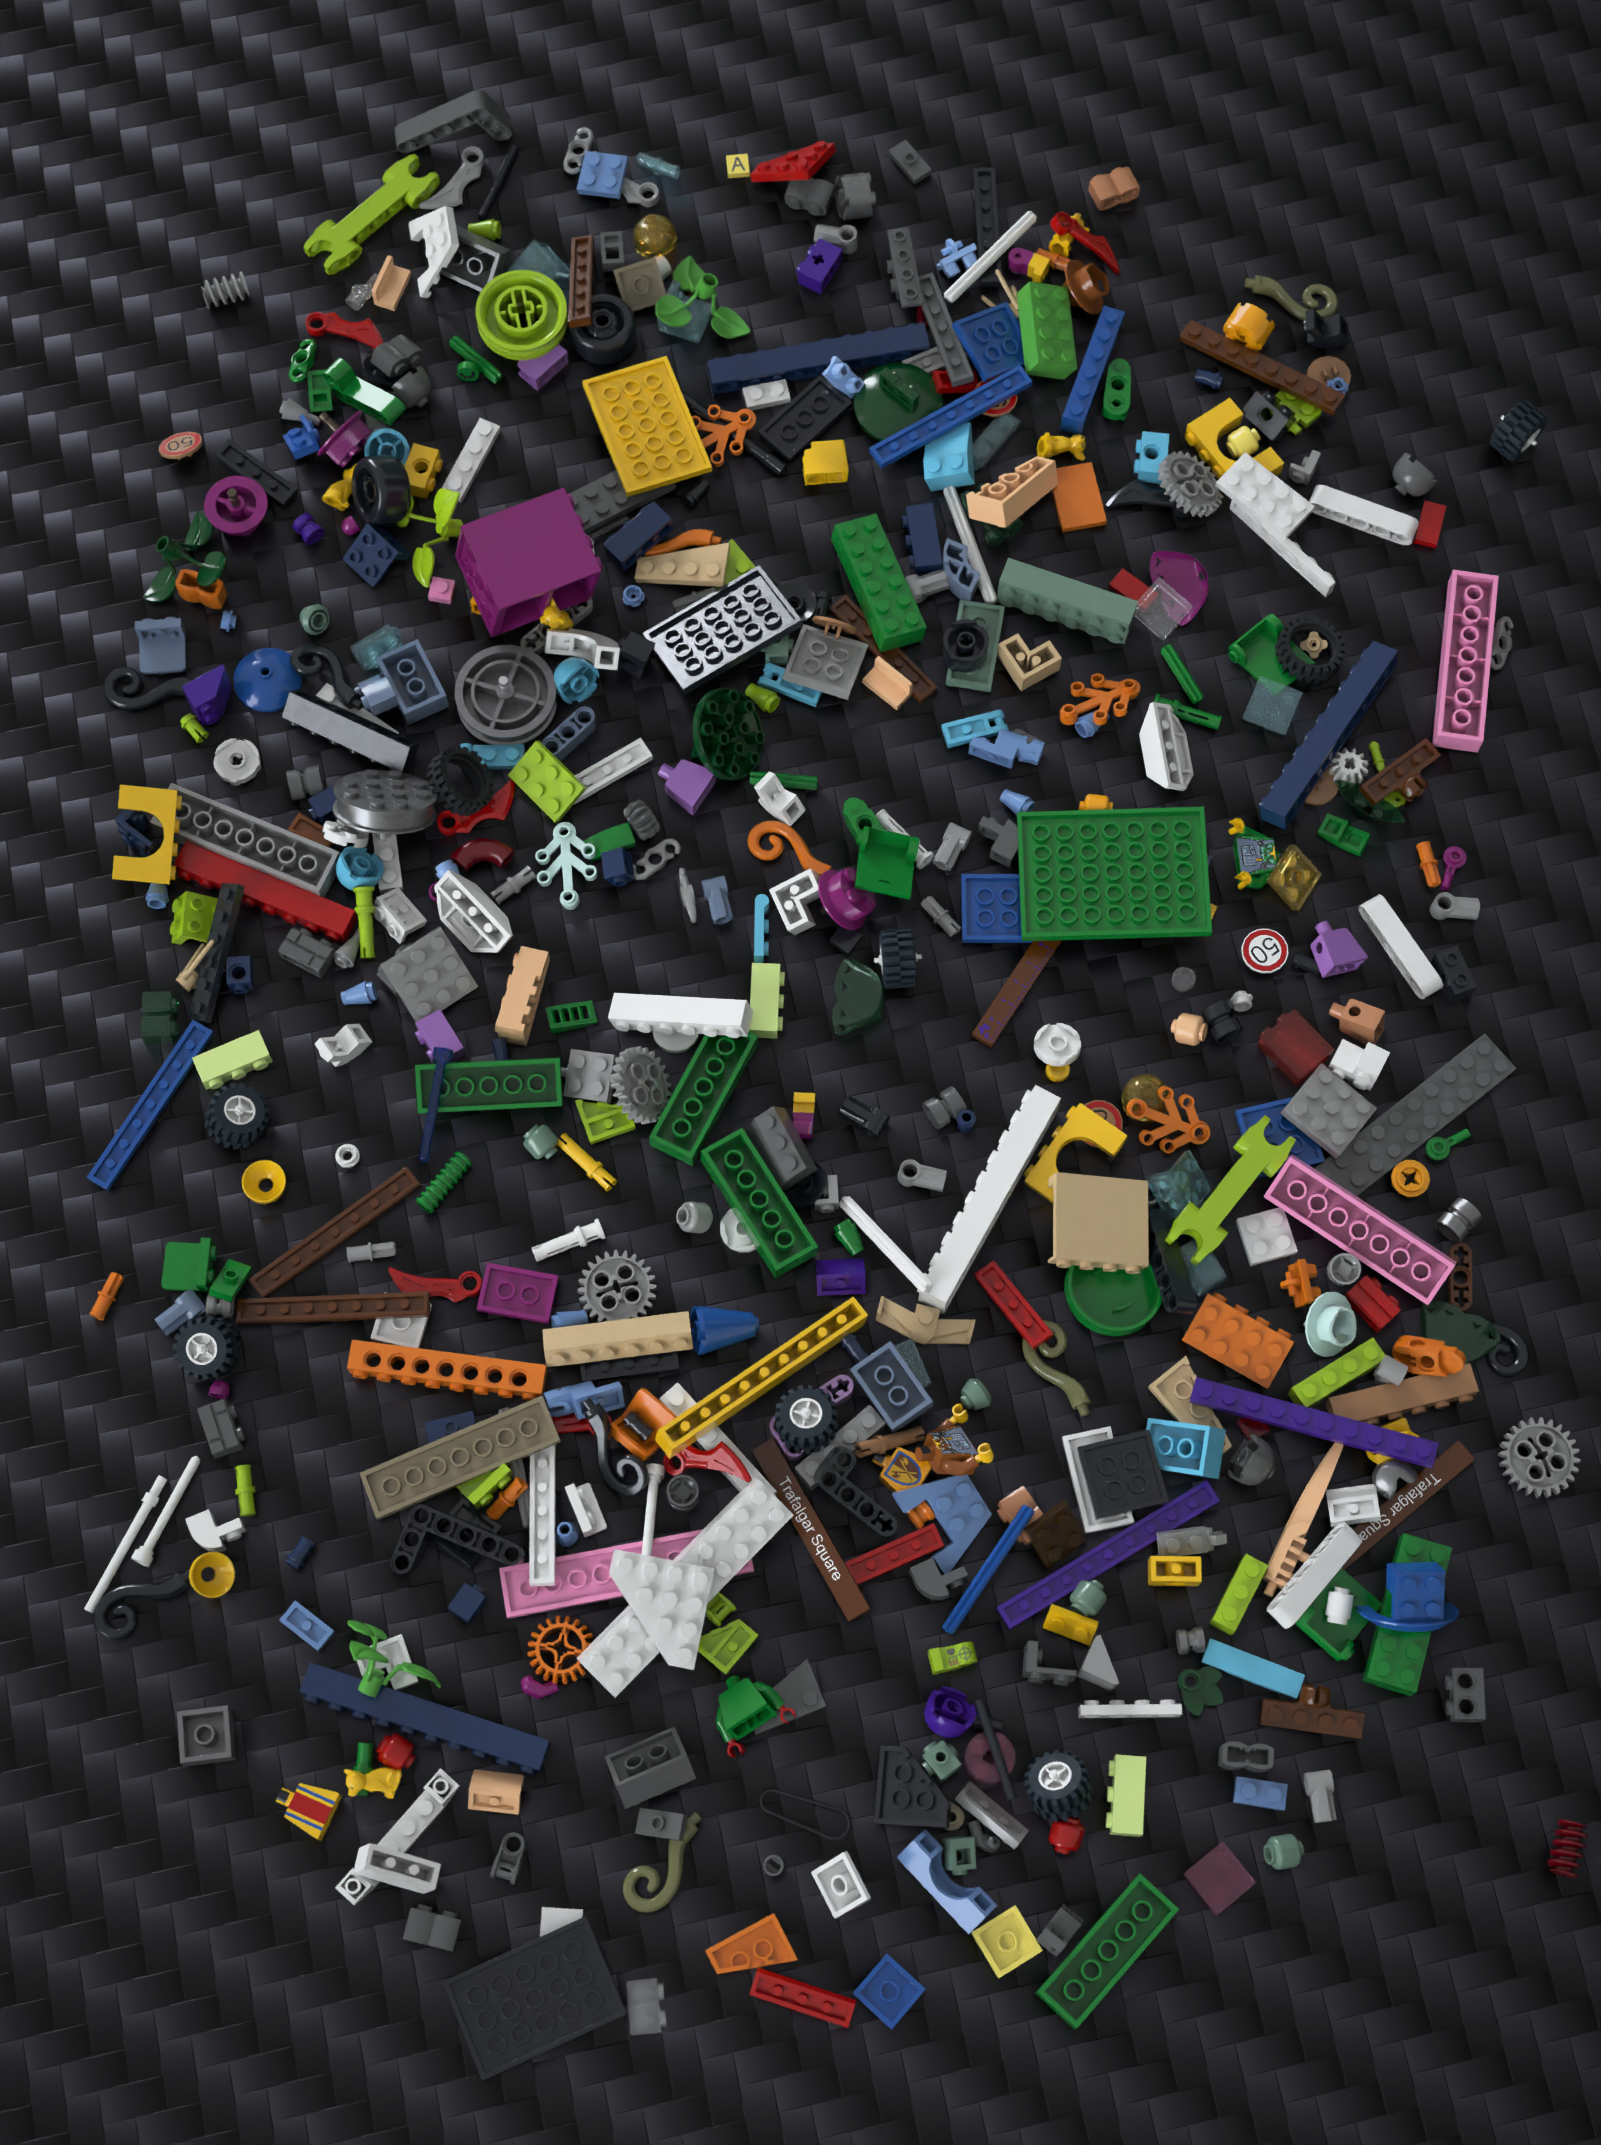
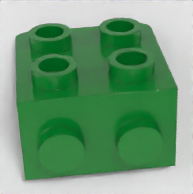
M201 1237L200 1243L169 1242L166 1244L161 1283L163 1289L174 1291L193 1289L194 1292H209L211 1284L215 1280L213 1263L217 1259L218 1253L217 1246H215L211 1238Z

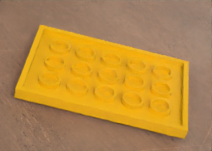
M667 356L582 381V386L627 497L712 472V465Z

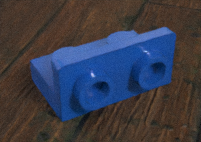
M304 415L299 416L303 425L302 428L291 429L287 434L283 435L284 441L295 460L320 450L318 442L321 441L319 433L314 428L312 421H307Z

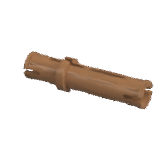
M916 1426L915 1428L885 1436L875 1435L870 1440L856 1442L854 1448L860 1447V1449L854 1451L858 1458L875 1453L881 1455L886 1450L924 1441L925 1436L919 1435L925 1434L921 1426Z

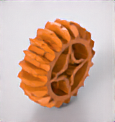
M556 1616V1624L552 1625L550 1618L546 1619L548 1625L546 1629L541 1624L537 1626L542 1632L540 1635L532 1632V1637L537 1641H529L528 1646L535 1648V1650L529 1651L527 1654L528 1657H536V1659L530 1662L532 1667L540 1665L535 1671L537 1675L545 1671L543 1677L545 1681H548L550 1676L553 1675L554 1684H557L559 1677H562L563 1684L565 1685L568 1684L567 1676L571 1675L574 1682L577 1681V1676L575 1675L577 1671L582 1676L586 1675L584 1669H582L583 1665L579 1661L568 1669L562 1670V1667L568 1658L578 1657L591 1644L587 1643V1641L591 1640L593 1635L592 1633L583 1635L588 1627L583 1625L578 1629L580 1624L578 1619L574 1620L573 1624L570 1625V1616L565 1617L564 1623H561L560 1616ZM562 1630L555 1642L543 1643L550 1634ZM569 1631L579 1637L582 1642V1650L568 1644ZM564 1640L565 1648L569 1651L559 1658L557 1650L554 1649L563 1644ZM541 1650L555 1656L554 1669L544 1663Z

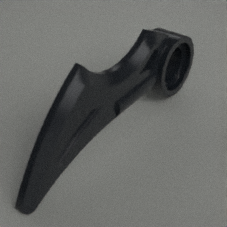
M1139 479L1121 488L1106 504L1107 509L1131 504L1170 507L1177 516L1187 517L1191 515L1190 511L1184 513V509L1177 508V502H1170L1171 496L1164 494L1167 491L1166 489L1155 490L1148 488Z

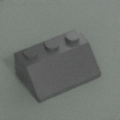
M456 225L459 247L446 268L442 267L439 273L481 292L492 279L503 274L511 250Z
M773 1106L753 1119L745 1133L783 1192L818 1170L785 1108Z
M675 1726L604 1756L625 1809L696 1779Z

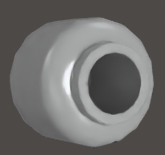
M687 1201L678 1209L676 1220L683 1231L701 1234L710 1228L713 1215L706 1203Z

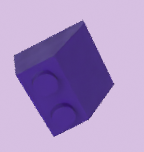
M223 664L182 686L187 701L202 727L207 724H214L224 714L232 686Z

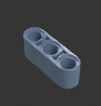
M586 706L578 708L549 734L542 744L548 750L550 748L557 749L552 754L561 762L595 730L596 720L594 711ZM583 718L590 719L588 723L580 722ZM567 733L574 734L571 738L563 737Z

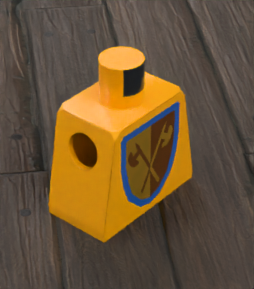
M897 1447L892 1456L887 1453L875 1454L872 1460L873 1463L883 1468L879 1475L880 1482L893 1493L917 1485H923L932 1471L928 1461L918 1462L915 1453L901 1447Z

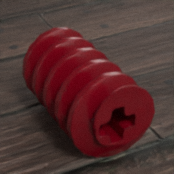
M1561 1819L1558 1820L1557 1824L1562 1829L1555 1831V1835L1560 1839H1554L1552 1842L1558 1849L1550 1850V1855L1555 1859L1547 1861V1864L1553 1869L1548 1870L1561 1876L1578 1878L1579 1875L1573 1872L1572 1869L1581 1868V1865L1575 1861V1858L1584 1857L1577 1850L1578 1848H1586V1845L1580 1841V1838H1589V1835L1582 1831L1583 1828L1588 1827Z

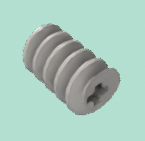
M242 271L239 272L238 279L232 273L230 274V281L225 276H222L221 283L216 278H213V285H210L205 280L204 287L201 286L207 309L211 308V302L216 307H219L220 299L227 305L229 297L236 303L237 295H239L242 301L245 300V293L249 295Z

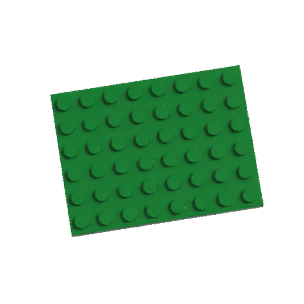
M1204 807L1017 812L1022 941L1212 936Z

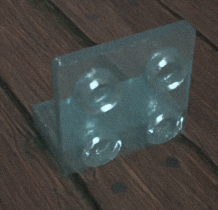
M534 239L507 271L531 270L541 273L553 281L559 277L566 280L570 278V270L548 245Z
M672 281L667 295L675 296L682 301L683 305L686 304L691 297L684 295L681 289V282ZM695 299L686 308L691 313L692 318L683 327L669 326L657 317L658 330L700 343L712 315V304Z
M387 624L350 646L351 652L364 671L378 667L376 657L403 646L400 631L397 626L391 628Z
M1190 1150L1185 1151L1168 1171L1149 1175L1145 1180L1148 1181V1186L1161 1209L1167 1211L1170 1219L1177 1218L1189 1202L1198 1206L1211 1190L1208 1180L1205 1178Z

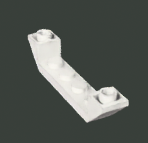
M440 1768L423 1787L425 1791L377 1845L406 1853L444 1810L460 1785ZM352 1868L335 1888L355 1906L380 1881L353 1874L354 1868Z

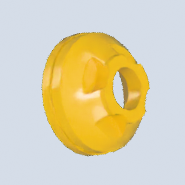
M260 1160L248 1166L242 1176L244 1193L248 1198L257 1203L267 1204L276 1201L283 1194L286 1187L285 1173L273 1161ZM265 1179L273 1182V1187L268 1192H263L259 1189V1184Z
M207 1552L198 1556L193 1561L189 1571V1580L192 1588L198 1594L207 1598H217L227 1593L235 1579V1569L231 1560L219 1552ZM205 1567H210L214 1571L213 1579L209 1582H205L201 1577L202 1570Z

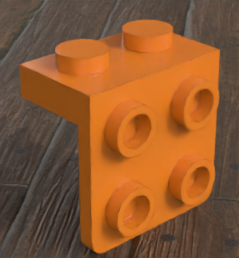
M641 1388L624 1414L611 1423V1435L633 1455H636L645 1462L660 1448L655 1440L658 1429L676 1418L677 1415L649 1391ZM631 1411L634 1413L638 1412V1416L651 1428L655 1429L645 1441L630 1428L624 1427L625 1424L622 1421Z

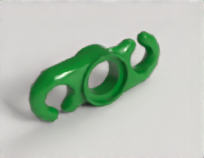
M313 339L302 341L300 343L301 348L291 358L289 378L294 383L303 381L306 378L305 373L314 365L317 345Z

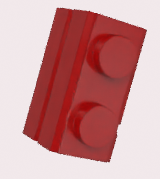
M1366 1275L1347 1292L1345 1297L1351 1307L1378 1334L1401 1311L1399 1308L1400 1304L1392 1295L1387 1296L1381 1290L1382 1285L1376 1278L1372 1277L1370 1279Z

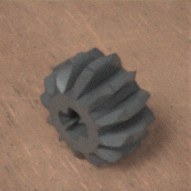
M642 800L633 801L623 810L624 817L638 838L646 840L656 835L655 833L660 830L656 817Z

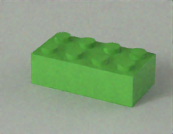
M1029 281L1017 293L1025 372L1027 375L1064 380L1077 369L1068 287Z

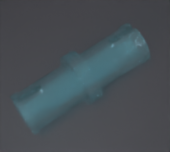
M639 152L637 155V166L652 170L656 175L660 173L674 180L678 178L680 171L677 170L681 169L680 166L668 163L661 157L655 158L643 152Z

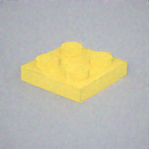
M1016 1905L971 1932L998 1979L1043 1951Z

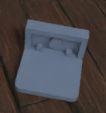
M166 617L161 620L146 618L142 621H135V631L139 638V660L142 674L173 673L186 670V631L181 618Z

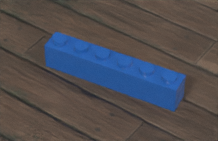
M1103 306L1062 415L1060 430L1082 435L1122 328L1125 312Z

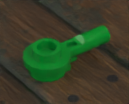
M1464 1129L1447 1139L1433 1137L1426 1144V1153L1433 1160H1443L1448 1156L1450 1147L1471 1137L1468 1129Z

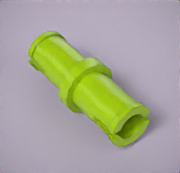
M251 1465L235 1467L237 1479L235 1493L239 1498L240 1517L256 1515L253 1493L256 1491L255 1487L252 1486Z

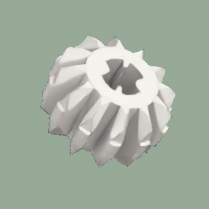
M1345 747L1342 753L1338 752L1329 765L1331 767L1329 775H1335L1333 781L1337 782L1340 780L1342 787L1348 783L1352 788L1355 786V782L1361 784L1364 779L1363 777L1367 776L1368 769L1366 768L1368 761L1362 760L1364 757L1363 753L1356 755L1355 748L1349 753Z

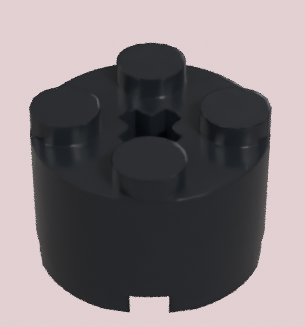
M961 619L952 623L944 633L942 656L951 671L969 673L981 669L988 654V632L974 620Z

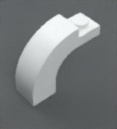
M571 628L568 631L547 629L544 651L548 654L584 658L592 662L594 668L617 670L620 647L614 640L589 631Z

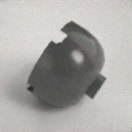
M421 365L416 367L418 372L412 374L410 371L391 387L394 391L387 392L397 397L404 404L405 408H412L416 405L418 408H421L429 401L427 396L431 392L432 383L428 373Z
M1404 453L1393 469V479L1397 483L1395 489L1403 496L1407 493L1414 497L1422 496L1429 492L1438 481L1433 480L1435 476L1418 460H1415L1413 463L1409 460L1411 455Z
M1251 1434L1249 1435L1251 1439L1249 1441L1247 1439L1242 1440L1233 1453L1230 1462L1235 1464L1233 1470L1228 1469V1474L1230 1478L1237 1482L1254 1486L1273 1475L1275 1471V1457L1271 1446L1266 1441Z

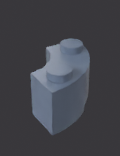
M947 538L943 551L942 570L945 571L949 589L957 598L971 601L979 584L980 573L974 570L968 563V546Z
M383 673L356 684L357 687L353 688L360 694V700L365 710L370 709L373 716L399 705L396 694Z

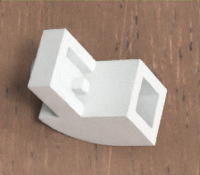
M770 771L754 787L760 796L758 801L764 809L777 820L789 826L806 811L797 795L785 790L777 776Z
M348 1024L334 1037L319 1038L315 1046L324 1060L332 1062L335 1067H339L360 1055L372 1041L360 1024Z
M209 1509L185 1519L193 1539L202 1548L212 1552L225 1551L224 1540L227 1539L228 1542L234 1541L241 1537V1533L246 1532L240 1518L217 1526L215 1518Z

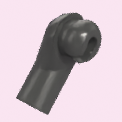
M980 1820L967 1823L977 1848L986 1852H995L1000 1847L1001 1842L997 1836L983 1833Z

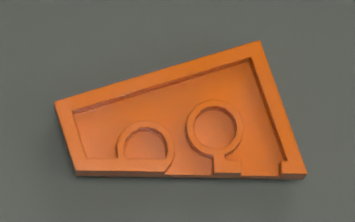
M774 1913L705 1950L717 1974L798 1961Z

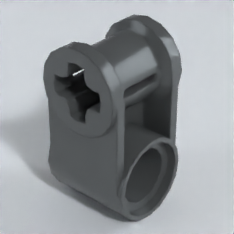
M512 1832L504 1836L491 1869V1878L497 1876L509 1880L513 1885L516 1884L527 1848L526 1839L522 1835ZM517 1837L521 1842V1847L518 1851L511 1852L508 1849V1842L511 1838ZM501 1867L509 1869L511 1872L501 1870Z

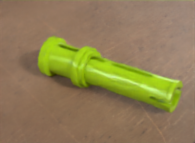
M371 886L353 888V892L356 893V907L354 910L358 914L360 958L376 957L372 916L376 908L373 906L372 898L374 887Z

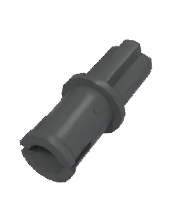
M712 586L697 593L693 591L691 595L674 600L673 608L678 613L716 591V589Z

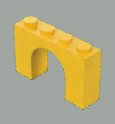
M1228 398L1187 424L1185 432L1187 443L1190 446H1194L1201 460L1204 463H1208L1212 468V472L1216 474L1215 477L1217 479H1220L1236 462L1225 457L1217 445V441L1222 436L1241 425L1243 413L1231 398ZM1271 447L1253 457V459L1276 477L1281 474L1284 462Z
M120 785L118 809L144 811L154 815L162 824L164 839L158 851L148 857L136 858L114 855L112 879L169 885L170 880H175L176 866H171L172 856L177 857L178 843L173 842L174 833H179L180 819H175L176 809L181 810L182 796L177 795L178 790Z
M1081 1103L1077 1107H1071L1065 1116L1068 1120L1064 1126L1059 1125L1053 1132L1051 1137L1054 1140L1049 1146L1044 1145L1038 1154L1040 1159L1035 1166L1031 1164L1024 1173L1026 1177L1024 1180L1025 1184L1052 1203L1053 1188L1048 1187V1178L1058 1172L1056 1167L1057 1157L1065 1145L1073 1141H1087L1114 1158L1128 1139V1135Z

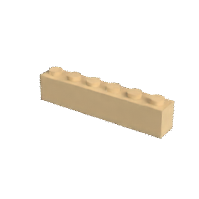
M689 1311L543 1329L544 1354L547 1368L693 1349Z

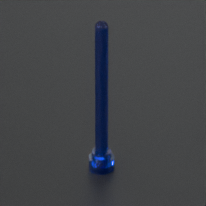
M434 1046L433 1056L435 1057L436 1067L419 1159L422 1162H426L429 1159L445 1066L449 1063V1059H452L453 1050Z

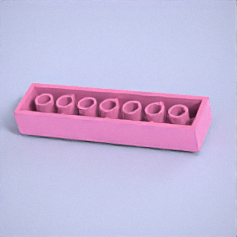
M1453 570L1449 578L1432 740L1434 747L1478 753L1483 743L1499 576Z
M1293 1154L1289 1157L1263 1196L1427 1305H1429L1456 1265V1261Z

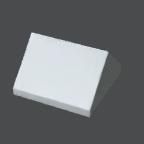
M847 1851L811 1872L834 1919L871 1899Z

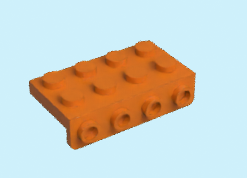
M1214 1292L1213 1296L1208 1293L1182 1341L1268 1389L1294 1344V1341L1290 1340L1292 1335L1281 1328L1277 1332L1269 1328L1270 1322L1257 1316L1256 1320L1247 1315L1249 1310L1238 1304L1235 1307L1226 1303L1227 1298L1217 1292Z

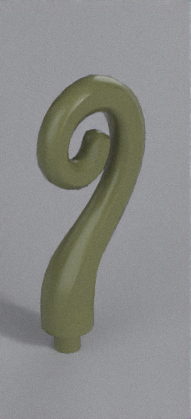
M1255 275L1254 279L1246 278L1245 287L1252 288V293L1270 296L1293 316L1303 321L1306 320V311L1310 309L1299 305L1278 282L1259 275ZM1313 284L1306 288L1302 296L1305 306L1317 309L1319 302L1313 299L1312 296L1320 294L1326 299L1327 304L1324 309L1316 310L1322 318L1335 314L1338 309V298L1331 288L1323 284Z
M1045 1320L1043 1322L1056 1337L1057 1344L1054 1347H1050L1044 1342L1039 1346V1350L1045 1357L1055 1358L1065 1351L1067 1337L1064 1330L1058 1324ZM1023 1338V1354L1030 1367L1041 1377L1060 1387L1066 1393L1072 1409H1078L1081 1417L1090 1414L1087 1405L1091 1401L1083 1386L1074 1378L1045 1364L1039 1358L1036 1349L1033 1350Z
M696 1812L687 1819L683 1841L669 1840L668 1877L664 1888L655 1897L650 1899L642 1898L635 1890V1883L640 1877L648 1878V1892L653 1893L659 1888L660 1876L654 1868L641 1865L635 1867L627 1874L623 1883V1894L632 1909L639 1912H654L666 1906L675 1896L682 1877L684 1849L689 1840L699 1830L695 1826L702 1819Z

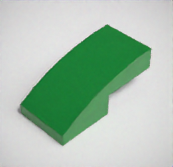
M327 369L307 372L311 413L333 411L332 390L323 376Z
M1327 813L1317 832L1318 835L1332 844L1360 857L1371 839L1370 833L1349 826V821Z
M628 822L604 830L584 840V843H590L596 849V856L590 859L591 863L602 860L601 853L621 847L624 849L631 848L636 843ZM587 849L586 851L590 854L593 849Z

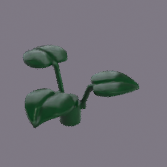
M197 510L185 543L170 539L167 536H163L158 540L155 549L163 555L162 560L169 567H165L157 573L148 591L142 596L145 600L161 602L173 594L176 589L175 582L177 577H175L177 571L171 561H178L181 557L201 567L197 575V581L201 586H210L220 577L227 563L225 555L221 552L213 551L209 553L204 564L183 553L182 547L188 551L197 550L198 546L205 545L210 539L214 526L203 513Z

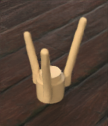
M997 269L995 272L1011 301L1009 306L1020 323L1017 302L1018 292L1015 286H1011L1010 290L1001 272ZM982 296V297H981V299H982L988 306H990V307L996 306L993 302H991V301H990L989 299H987L985 296Z
M210 940L207 945L202 943L184 970L175 979L188 992L193 988L196 989L199 975L194 969L210 950L214 940Z

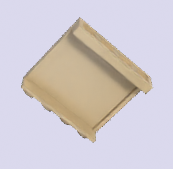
M1056 1172L1048 1178V1187L1053 1188V1257L1048 1259V1263L1056 1264L1059 1268H1069L1071 1265L1079 1266L1082 1270H1092L1094 1267L1103 1268L1105 1272H1115L1117 1269L1125 1270L1127 1274H1138L1149 1266L1148 1181Z

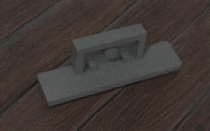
M909 228L889 229L887 235L890 246V260H887L888 274L892 273L893 279H890L891 292L896 293L897 301H900L902 308L922 306L923 298Z

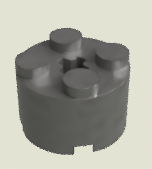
M870 173L847 174L836 177L835 190L839 189L838 197H835L839 217L843 218V220L872 217V205L876 204V197L874 191L871 192Z

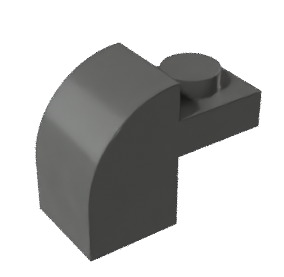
M622 231L600 233L603 273L613 272L615 269L625 267Z
M983 816L979 822L978 833L995 841L989 858L1010 868L1018 855L1017 826L1009 819L1002 826L998 820L994 818L988 819Z
M933 1558L909 1569V1573L918 1591L923 1596L932 1600L947 1599L949 1597L947 1588L950 1587L953 1590L964 1585V1580L968 1576L964 1566L941 1576Z
M1063 1904L1036 1941L1057 1957L1084 1920Z

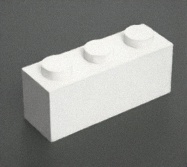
M369 1843L359 1848L353 1874L425 1894L435 1890L441 1864Z

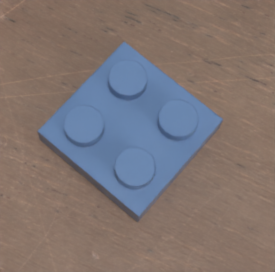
M586 151L577 185L578 194L620 199L629 163L628 156Z

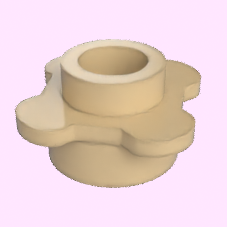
M1316 631L1310 632L1309 637L1300 643V648L1306 650L1312 659L1318 658L1323 649L1328 647L1327 641L1322 640Z

